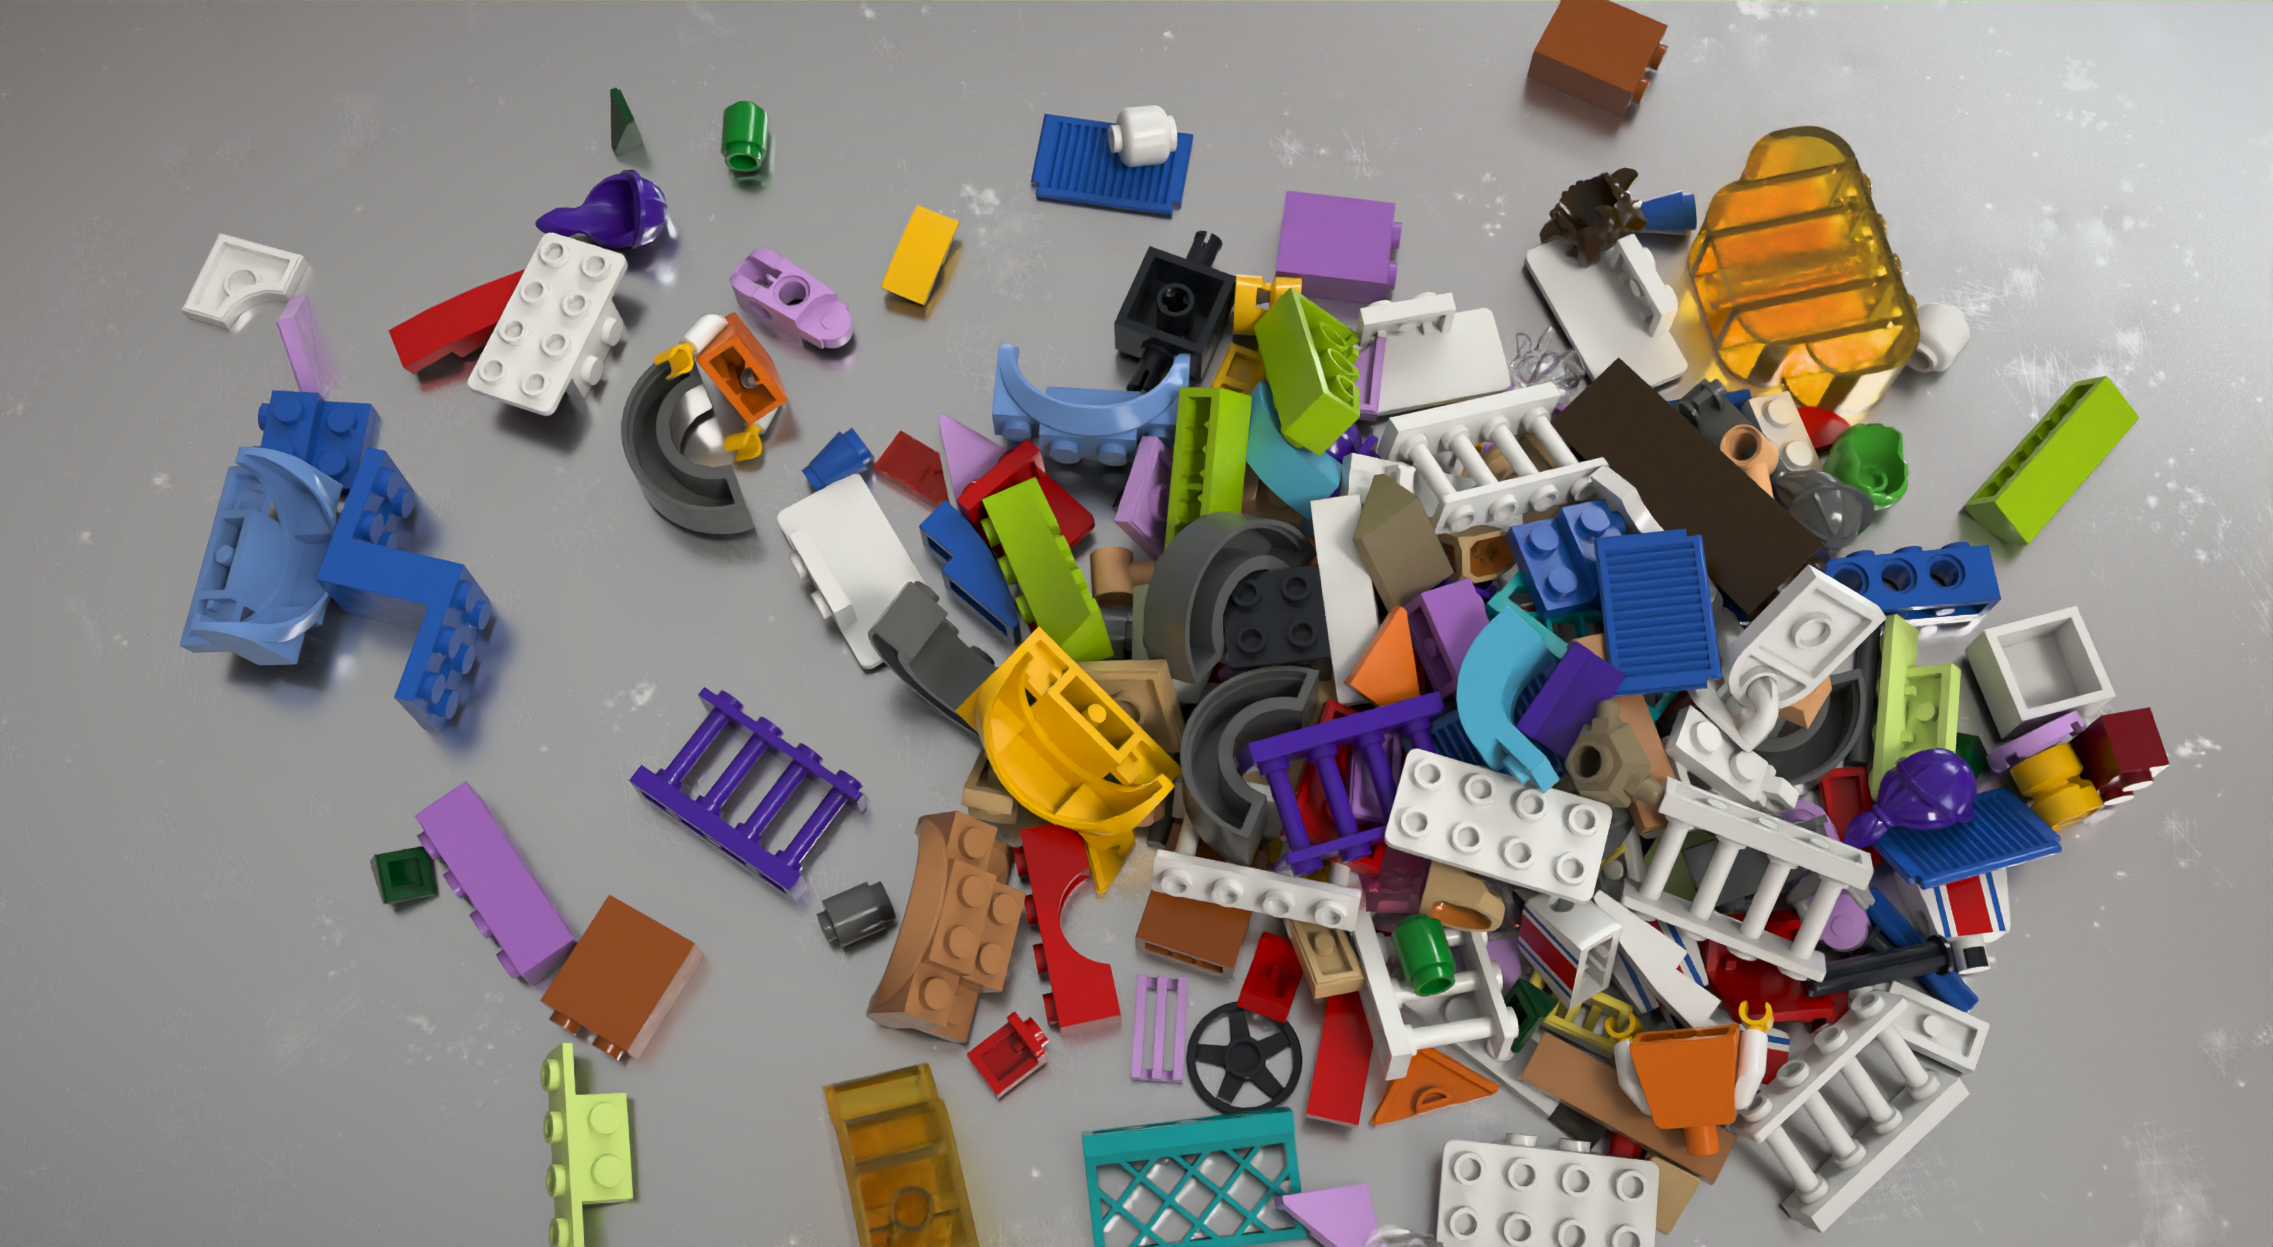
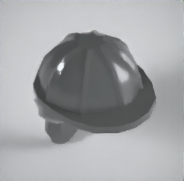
M1779 455L1778 464L1769 475L1774 500L1822 542L1827 553L1840 552L1842 548L1855 540L1870 525L1875 515L1874 503L1864 491L1852 485L1844 484L1829 473L1816 470L1790 471Z

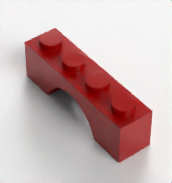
M1053 823L1020 830L1023 846L1014 847L1013 851L1018 876H1029L1032 894L1025 896L1024 906L1028 926L1039 924L1042 943L1033 945L1038 975L1049 973L1052 992L1042 994L1048 1025L1059 1023L1061 1037L1122 1025L1111 965L1090 960L1079 954L1067 942L1060 927L1061 915L1066 901L1080 885L1091 879L1084 838L1077 831L1060 825L1055 826Z

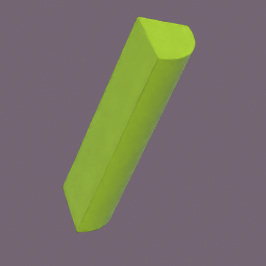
M2108 376L2074 382L1964 505L1965 509L1979 524L1997 537L2015 544L2029 545L2140 417Z
M1180 387L1164 551L1180 531L1204 515L1220 511L1241 513L1252 396L1224 388Z

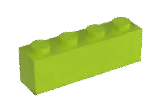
M1290 287L1253 326L1259 345L1257 350L1263 359L1266 370L1265 378L1271 387L1274 398L1272 403L1279 415L1282 435L1294 447L1301 449L1304 446L1318 456H1321L1360 417V389L1354 384L1359 379V369L1353 365L1359 358V350L1354 346L1359 341V334Z
M1036 477L982 499L988 518L981 520V525L991 547L998 544L1002 547L1005 556L997 560L1008 586L1018 583L1022 595L1014 599L1025 624L1027 625L1035 621L1037 628L1040 627L1074 661H1101L1113 656L1114 652L1100 608L1095 598H1092L1080 567L1077 568L1065 536H1060L1059 534L1061 532L1056 518Z

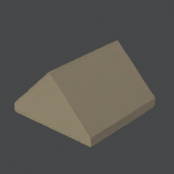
M1385 474L1374 475L1352 540L1389 613L1393 606L1404 607L1419 594L1431 590L1448 578L1454 571L1420 498Z

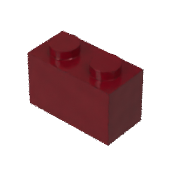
M2150 707L2101 715L2086 727L2083 732L2068 742L2073 747L2084 767L2080 774L2081 780H2090L2093 783L2104 805L2118 804L2134 797V790L2153 784V777L2170 765Z

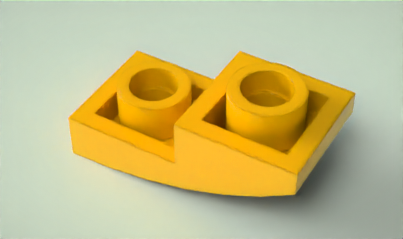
M917 205L898 244L881 288L925 306L940 267L945 263L960 222Z

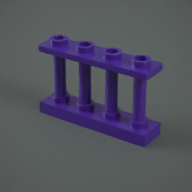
M704 687L698 696L705 709L710 713L665 770L660 768L655 774L641 765L629 781L640 796L797 903L808 888L805 879L800 873L803 869V866L800 864L844 804L862 814L867 807L865 798L860 792L863 786L858 780L843 770L839 769L834 774L821 765L823 762L822 757L805 744L799 743L795 748L781 739L784 733L768 719L760 716L755 721L742 712L745 708L743 704L729 693L721 690L716 695ZM727 723L748 737L749 740L705 797L699 795L694 801L681 792L684 787L681 781ZM767 750L789 766L744 824L739 822L733 828L720 819L723 814L721 807L764 751ZM804 777H807L828 791V793L785 851L778 850L773 855L760 846L763 841L760 835Z
M1439 691L1248 743L1236 754L1242 775L1259 771L1261 778H1267L1291 853L1283 855L1272 863L1276 874L1291 870L1294 878L1308 875L1324 868L1322 860L1340 856L1342 863L1352 862L1371 855L1370 846L1385 842L1384 835L1387 825L1359 832L1334 758L1338 755L1337 748L1354 744L1356 751H1362L1383 815L1388 824L1397 788L1382 747V743L1386 741L1384 735L1401 731L1403 738L1409 737L1412 749H1421L1436 754L1428 731L1433 728L1431 721L1446 710ZM1307 757L1309 764L1315 765L1339 839L1312 847L1286 770L1291 768L1290 761Z

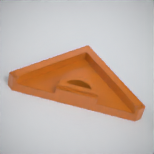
M1401 606L1392 607L1344 681L1346 686L1377 708L1420 696L1407 611Z
M1433 1047L1419 1049L1416 1055L1411 1057L1406 1077L1391 1080L1368 1124L1378 1127L1491 1097L1497 1093L1500 1085Z

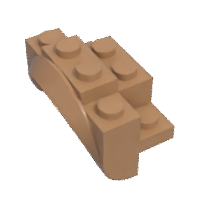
M957 810L923 815L918 818L914 832L918 836V856L908 904L888 965L879 985L870 998L866 1012L867 1018L891 1029L914 1028L954 1043H966L978 994L1002 992L1026 893L1006 885L1014 847L995 839L997 827Z

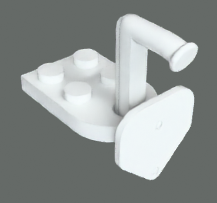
M1808 564L1745 630L1736 615L1728 608L1723 607L1719 624L1715 630L1718 651L1723 659L1722 675L1725 683L1721 685L1714 680H1707V689L1688 690V693L1693 702L1738 746L1746 752H1751L1768 737L1777 721L1779 709L1788 707L1808 696L1886 619V616L1878 605Z

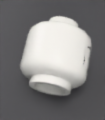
M1158 105L1124 108L1117 116L1116 125L1109 126L1108 140L1112 153L1118 152L1121 161L1128 167L1163 164L1168 159L1170 152L1176 151L1177 129L1175 120L1172 115L1167 116L1164 109Z
M1928 303L1922 305L1914 312L1900 330L1897 341L1901 358L1916 371L1929 373L1944 371L1949 368L1967 346L1971 334L1963 313L1957 307L1950 304Z

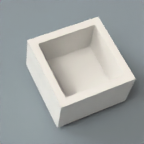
M2077 606L1985 629L1965 649L2001 739L2031 732L2076 710L2081 718L2092 716L2116 697Z

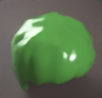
M1856 423L1836 438L1828 458L1823 464V472L1835 476L1844 484L1852 485L1864 491L1872 499L1874 511L1891 508L1902 499L1908 488L1907 477L1909 470L1908 463L1904 460L1902 433L1894 427H1885L1882 423H1869L1867 425Z

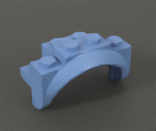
M1005 343L1000 344L992 408L995 435H1003L1005 438L1013 441H1025L1030 439V437H1038L1041 455H1044V458H1053L1057 462L1066 464L1076 463L1080 460H1096L1108 466H1122L1127 462L1134 463L1142 436H1157L1168 449L1174 447L1180 387H1189L1191 354L1180 353L1178 356H1174V362L1166 377L1154 389L1142 396L1140 391L1047 386L1045 394L1030 384L1019 370V347H1012L1011 344Z
M239 447L235 463L240 466H230L228 468L180 646L193 653L233 652L257 665L297 664L305 631L311 626H322L326 607L331 599V596L315 578L338 522L336 510L343 485L293 455L267 448ZM271 502L274 504L279 522L268 516Z

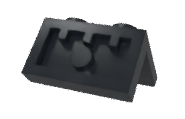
M1319 565L1253 572L1241 579L1230 594L1223 614L1229 669L1232 672L1269 666L1310 665V669L1319 671V681L1332 680L1331 652Z

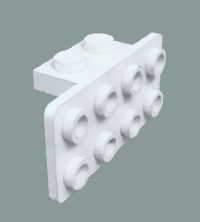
M556 233L545 234L540 240L468 379V386L472 392L543 416H549L555 412L565 390L569 395L585 399L591 386L597 384L601 378L603 362L611 346H615L622 335L623 320L612 301V297L628 267L624 255Z
M1634 233L1618 239L1616 245L1609 250L1600 251L1599 263L1586 269L1581 267L1571 257H1566L1565 253L1569 245H1566L1561 239L1553 240L1527 251L1524 260L1525 264L1592 382L1618 357L1652 388L1684 375L1688 367L1687 361L1669 332L1678 311L1677 297L1669 285H1664L1656 272L1653 255L1648 248H1642Z
M1426 292L1415 296L1411 300L1393 303L1388 300L1373 302L1365 308H1360L1357 328L1355 330L1359 334V341L1354 345L1359 350V353L1375 343L1378 337H1386L1378 416L1472 400L1507 391L1511 386V377L1493 313L1487 308L1455 313L1456 306L1452 292L1439 295L1433 292Z
M855 473L826 486L780 511L777 515V522L794 552L788 554V558L801 580L809 577L817 590L810 595L824 620L830 616L833 617L861 667L872 669L884 661L871 645L868 631L907 582L912 581L914 583L915 581H920L924 584L925 582L864 480L859 474Z
M1413 749L1407 754L1385 831L1384 841L1389 847L1574 903L1586 904L1594 894L1611 823L1612 810L1607 804L1553 788L1543 793L1530 780L1522 785L1513 776L1492 771L1485 766L1472 765L1421 749Z
M1506 1132L1505 1142L1492 1141V1143L1451 1139L1444 1144L1436 1241L1441 1247H1654L1659 1168L1652 1161L1605 1156L1598 1152L1590 1151L1591 1142L1576 1139L1559 1138L1558 1148L1537 1146L1538 1136Z

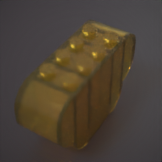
M1806 125L1773 131L1760 138L1752 147L1747 157L1740 179L1725 185L1713 196L1701 229L1689 250L1687 269L1716 356L1720 364L1731 376L1743 383L1758 387L1783 384L1785 390L1790 392L1793 401L1800 407H1821L1833 411L1840 416L1869 410L1884 399L1916 351L1920 339V328L1917 320V303L1915 298L1908 294L1902 280L1900 258L1896 253H1892L1886 237L1887 225L1885 218L1881 213H1877L1871 197L1872 185L1870 178L1867 174L1862 173L1851 146L1833 131L1818 126Z
M927 1062L821 1086L826 1127L851 1247H979L950 1118L943 1099L938 1096L929 1064Z

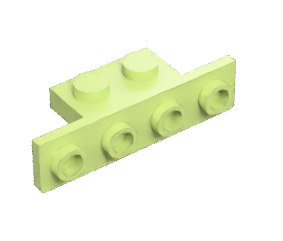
M1898 614L1886 615L1884 632L1880 637V650L1882 653L1881 676L1876 683L1878 712L1877 723L1873 726L1872 739L1875 746L1873 769L1868 777L1871 798L1875 802L1877 801L1880 782L1888 770L1896 767L1895 762L1900 757L1907 758L1914 753L1932 748L1948 749L1954 753L1956 750L1961 669L1953 663L1916 667L1919 630Z
M562 1043L547 1054V1058L541 1066V1085L544 1091H548L549 1111L544 1117L543 1132L546 1143H551L552 1164L549 1165L546 1174V1187L549 1196L554 1197L555 1218L551 1220L549 1227V1242L551 1247H584L582 1205L627 1202L633 1198L626 1093L576 1095L573 1043Z

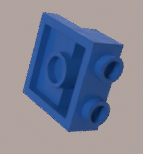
M272 390L270 403H262L258 411L259 428L261 431H264L261 446L253 447L277 450L307 462L342 484L340 496H348L366 448L371 445L377 411L370 403L325 401L319 393Z
M1605 499L1561 507L1555 518L1511 526L1505 535L1540 620L1602 608L1594 538L1625 535L1626 532L1622 515L1618 511L1611 512Z

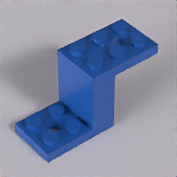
M367 447L315 579L346 614L418 631L394 698L423 729L442 733L446 720L451 719L456 712L459 700L457 689L462 675L467 674L473 665L475 657L473 645L479 629H484L489 621L491 613L490 600L464 564L397 549V533L403 518L408 517L412 511L414 489L386 451Z

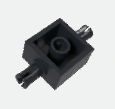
M1207 231L1196 232L1186 259L1149 246L1114 322L1115 349L1141 358L1131 381H1129L1126 387L1127 391L1141 392L1144 390V394L1154 389L1160 384L1166 368H1171L1174 356H1178L1180 353L1191 354L1190 376L1201 380L1235 302L1236 276L1211 268L1223 245L1222 240L1215 234L1211 233L1208 243H1206L1204 240L1207 236Z

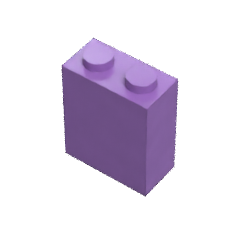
M1286 191L1275 277L1301 278V294L1304 297L1371 304L1384 300L1385 290H1394L1398 262L1389 261L1390 250H1399L1402 222L1394 221L1396 203Z

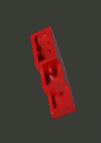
M525 269L457 295L388 330L403 368L415 374L451 352L463 358L487 344Z
M1375 929L1376 933L1382 932L1384 937L1392 935L1391 932ZM1359 991L1327 997L1305 1117L1353 1128H1357L1359 1125L1373 1048V1038Z

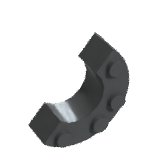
M693 357L694 366L691 371L671 380L666 379L671 373V365L668 360L658 365L653 363L632 388L627 398L621 421V438L624 453L644 495L654 508L666 518L694 531L709 534H733L755 529L732 465L709 467L694 464L681 455L680 445L685 430L697 416L712 409L695 358Z
M1220 511L1194 520L1176 535L1163 554L1158 557L1154 566V573L1148 587L1144 608L1143 644L1149 660L1166 659L1172 679L1197 685L1227 653L1223 638V614L1228 598L1238 582L1253 572L1307 566L1317 556L1313 545L1300 530L1286 522L1233 511Z
M909 581L902 587L868 631L870 643L888 667L912 690L945 716L980 738L979 734L955 710L998 667L994 666L995 661L986 652L976 646L969 648L957 636L959 630L945 618L948 612L937 604L939 596L930 587L920 581H915L914 583ZM1025 688L1029 706H1031L1036 698Z
M1269 666L1241 673L1226 680L1209 692L1200 701L1187 721L1180 748L1181 783L1185 810L1191 824L1203 841L1216 853L1236 865L1250 867L1267 827V795L1250 787L1238 774L1236 769L1239 765L1236 754L1248 743L1309 726L1318 705V670L1298 666Z
M1860 668L1829 675L1832 690L1808 729L1798 725L1795 732L1784 737L1766 738L1752 750L1766 760L1769 765H1772L1776 770L1775 776L1784 778L1799 792V796L1810 791L1824 780L1851 751L1859 737L1866 712V690ZM1699 707L1695 708L1709 718ZM1678 712L1669 714L1658 731L1660 739L1670 736Z

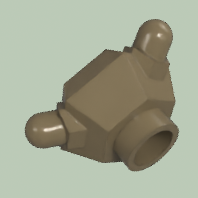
M1611 699L1600 701L1596 706L1595 718L1591 719L1590 724L1583 725L1561 766L1564 773L1561 774L1559 782L1553 786V789L1607 804L1610 808H1628L1631 801L1636 803L1638 799L1646 804L1656 805L1662 801L1664 796V789L1661 784L1650 778L1652 773L1648 770L1651 767V763L1630 724L1622 723V719H1619L1620 709L1618 704Z

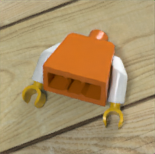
M735 312L725 317L718 314L704 315L679 339V345L656 354L654 364L658 365L668 360L671 365V373L666 379L671 380L691 371L694 366L693 357H696L697 363L745 420V431L726 436L724 440L725 450L733 451L738 449V454L735 458L736 462L758 457L762 451L759 435H763L766 432L779 406L788 401V397L772 358Z
M1747 1000L1740 1004L1739 1015L1745 1028L1741 1035L1739 1024L1644 1032L1641 1021L1630 1011H1628L1630 1019L1629 1028L1625 1032L1618 1033L1619 1028L1616 1020L1612 1016L1606 1019L1605 1029L1607 1033L1618 1042L1613 1050L1620 1088L1643 1114L1653 1117L1658 1129L1683 1128L1688 1155L1706 1156L1719 1152L1720 1147L1716 1125L1734 1123L1739 1109H1743L1752 1103L1766 1071L1768 1036L1765 1033L1772 1028L1774 1023L1772 1007L1768 1002L1765 1005V1016L1756 1021L1750 1020L1747 1017L1749 1011Z

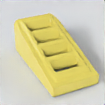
M1534 968L1529 982L1542 990L1546 982ZM1553 992L1551 997H1553L1560 1003V1000ZM1599 992L1582 1002L1591 1006L1584 1027L1574 1024L1582 1003L1568 1010L1564 1019L1555 1015L1559 1006L1558 1003L1543 1022L1542 1026L1592 1052L1611 1059L1614 1055L1613 1048L1618 1042L1607 1033L1606 1029L1603 1036L1593 1032L1601 1012L1612 1016L1618 1024V1033H1622L1629 1020L1628 1011L1632 1012L1634 1006Z

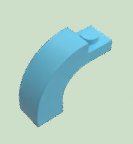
M1261 380L1250 393L1252 404L1246 461L1257 476L1279 498L1310 520L1312 518L1310 501L1326 499L1331 496L1339 486L1343 465L1326 452L1318 456L1304 446L1301 449L1294 447L1284 438L1280 431L1281 422L1278 412L1272 403L1274 398L1270 384H1266Z
M1507 606L1483 628L1467 651L1457 682L1456 699L1458 713L1467 736L1490 770L1498 772L1505 767L1520 784L1524 785L1530 780L1545 793L1560 779L1547 757L1514 726V709L1518 697L1526 685L1552 663L1554 658L1542 636Z

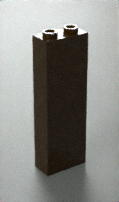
M1619 357L1550 422L1570 451L1581 462L1603 457L1609 464L1610 469L1633 485L1651 516L1664 531L1686 529L1687 536L1702 535L1709 578L1718 588L1721 595L1750 623L1761 614L1808 564L1822 573L1826 572V564L1830 561V557L1824 544Z

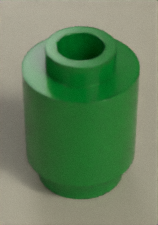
M738 101L728 106L723 112L721 153L725 157L726 165L736 171L750 172L757 170L761 166V161L766 157L768 114L754 102Z
M1414 914L1401 920L1398 924L1399 927L1392 933L1391 939L1406 984L1413 987L1415 994L1421 997L1434 996L1450 989L1456 982L1454 973L1457 967L1441 921L1436 918H1429L1426 914Z

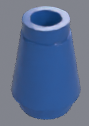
M1682 190L1642 202L1641 208L1645 213L1648 224L1640 233L1685 236L1686 231L1696 230L1697 228L1696 204L1693 193L1683 194Z
M850 428L844 434L839 431L802 472L815 490L819 491L836 481L868 469L866 464L875 457L856 431Z

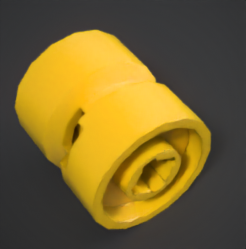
M1236 274L1233 335L1256 336L1253 326L1268 311L1261 307H1256V304L1269 303L1270 309L1290 287L1301 294L1302 279L1275 277L1271 283H1266L1264 278L1259 275Z
M2063 743L2044 750L2009 770L2022 796L2033 798L2034 802L2030 809L2054 831L2075 824L2105 807L2093 783L2090 780H2081L2080 774L2084 767L2070 743Z

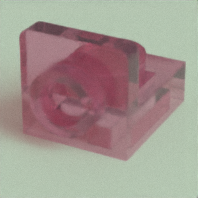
M1387 845L1379 873L1370 879L1366 890V912L1419 914L1425 889V858L1397 849L1390 850Z

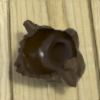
M1624 167L1611 175L1605 172L1585 181L1579 180L1576 182V185H1571L1568 191L1562 192V198H1560L1559 203L1550 211L1551 219L1544 224L1539 233L1541 243L1546 244L1553 240L1561 239L1566 245H1569L1565 253L1566 257H1571L1581 267L1586 269L1599 263L1600 251L1609 250L1611 247H1614L1617 240L1625 237L1629 229L1640 233L1648 224V220L1641 208L1642 201L1639 199L1632 200L1631 193L1628 191L1632 182L1637 178L1638 172L1633 168Z

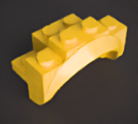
M1040 627L1033 631L955 710L979 734L985 750L983 755L990 761L998 779L1013 798L1026 809L1052 822L1055 826L1060 825L1077 831L1099 854H1102L1134 829L1175 787L1172 782L1181 772V767ZM1025 688L1036 698L1031 706H1029ZM1111 772L1123 785L1104 780L1103 778Z

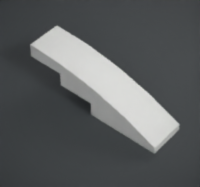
M1359 493L1310 501L1338 703L1345 706L1370 703L1346 686L1344 681L1380 627L1373 581L1352 540L1363 509Z
M1599 889L1591 901L1622 926L1617 949L1649 991L1685 1028L1719 1026L1709 1018L1721 1000L1676 969L1688 951Z

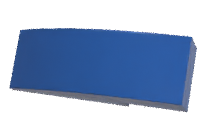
M945 499L919 525L923 545L946 563L941 569L945 587L1016 646L1022 640L1014 601L1001 568L986 543L967 519Z

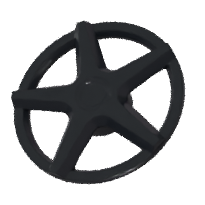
M1237 1001L1221 1005L1210 1011L1195 1027L1187 1047V1071L1191 1083L1199 1096L1215 1111L1222 1114L1272 1109L1284 1104L1297 1086L1302 1070L1301 1045L1290 1023L1287 1020L1285 1023L1274 1020L1281 1026L1283 1031L1257 1041L1250 1036L1244 1013L1246 1009L1236 1006ZM1229 1012L1230 1043L1226 1046L1199 1044L1198 1041L1206 1027L1219 1016ZM1291 1044L1293 1069L1288 1083L1283 1087L1266 1067V1060ZM1196 1059L1225 1068L1226 1073L1216 1098L1203 1085L1197 1072ZM1246 1081H1252L1273 1098L1269 1102L1255 1107L1242 1108L1230 1105Z

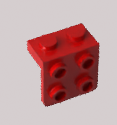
M1028 439L1015 449L1006 451L990 471L980 479L971 481L956 499L961 515L967 519L986 543L987 547L998 558L1005 556L1000 544L991 547L980 522L988 518L982 499L1036 477L1056 518L1061 532L1059 534L1060 536H1065L1070 549L1095 527L1093 515L1046 474L1040 449Z
M1797 910L1772 911L1764 930L1794 942L1801 926ZM1747 913L1727 914L1726 916L1743 922ZM1707 938L1705 941H1701L1700 955L1707 974L1708 985L1716 997L1721 1000L1720 1003L1734 1022L1742 1024L1739 1007L1745 1000H1747L1749 1006L1747 1017L1754 1021L1760 1020L1765 1016L1766 1002L1772 1007L1774 1022L1793 1020L1810 1022L1817 1018H1828L1833 1015L1835 1004L1829 995L1816 998L1808 997L1804 993L1800 980L1783 974L1777 968V965L1759 958L1754 961L1745 960L1732 954L1723 944Z

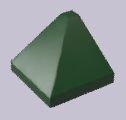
M615 87L610 89L611 147L617 157L641 147L643 140L621 90Z
M423 846L375 854L371 859L372 872L383 905L434 896L436 894L428 854Z

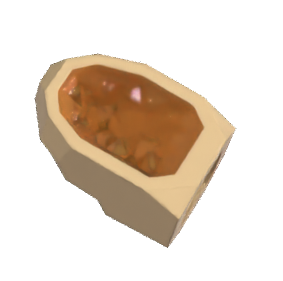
M1479 525L1461 532L1451 531L1437 535L1454 571L1446 580L1458 582L1470 578L1472 583H1479L1497 579L1512 569L1516 561L1505 538L1507 531L1495 526Z
M1432 860L1419 908L1420 914H1426L1429 918L1439 919L1442 926L1460 931L1485 933L1495 931L1501 926L1505 906L1499 893L1485 886L1476 873Z

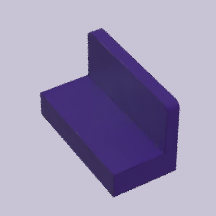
M1574 640L1515 727L1565 759L1583 725L1590 724L1591 719L1595 718L1598 703L1613 697L1624 681L1625 675Z

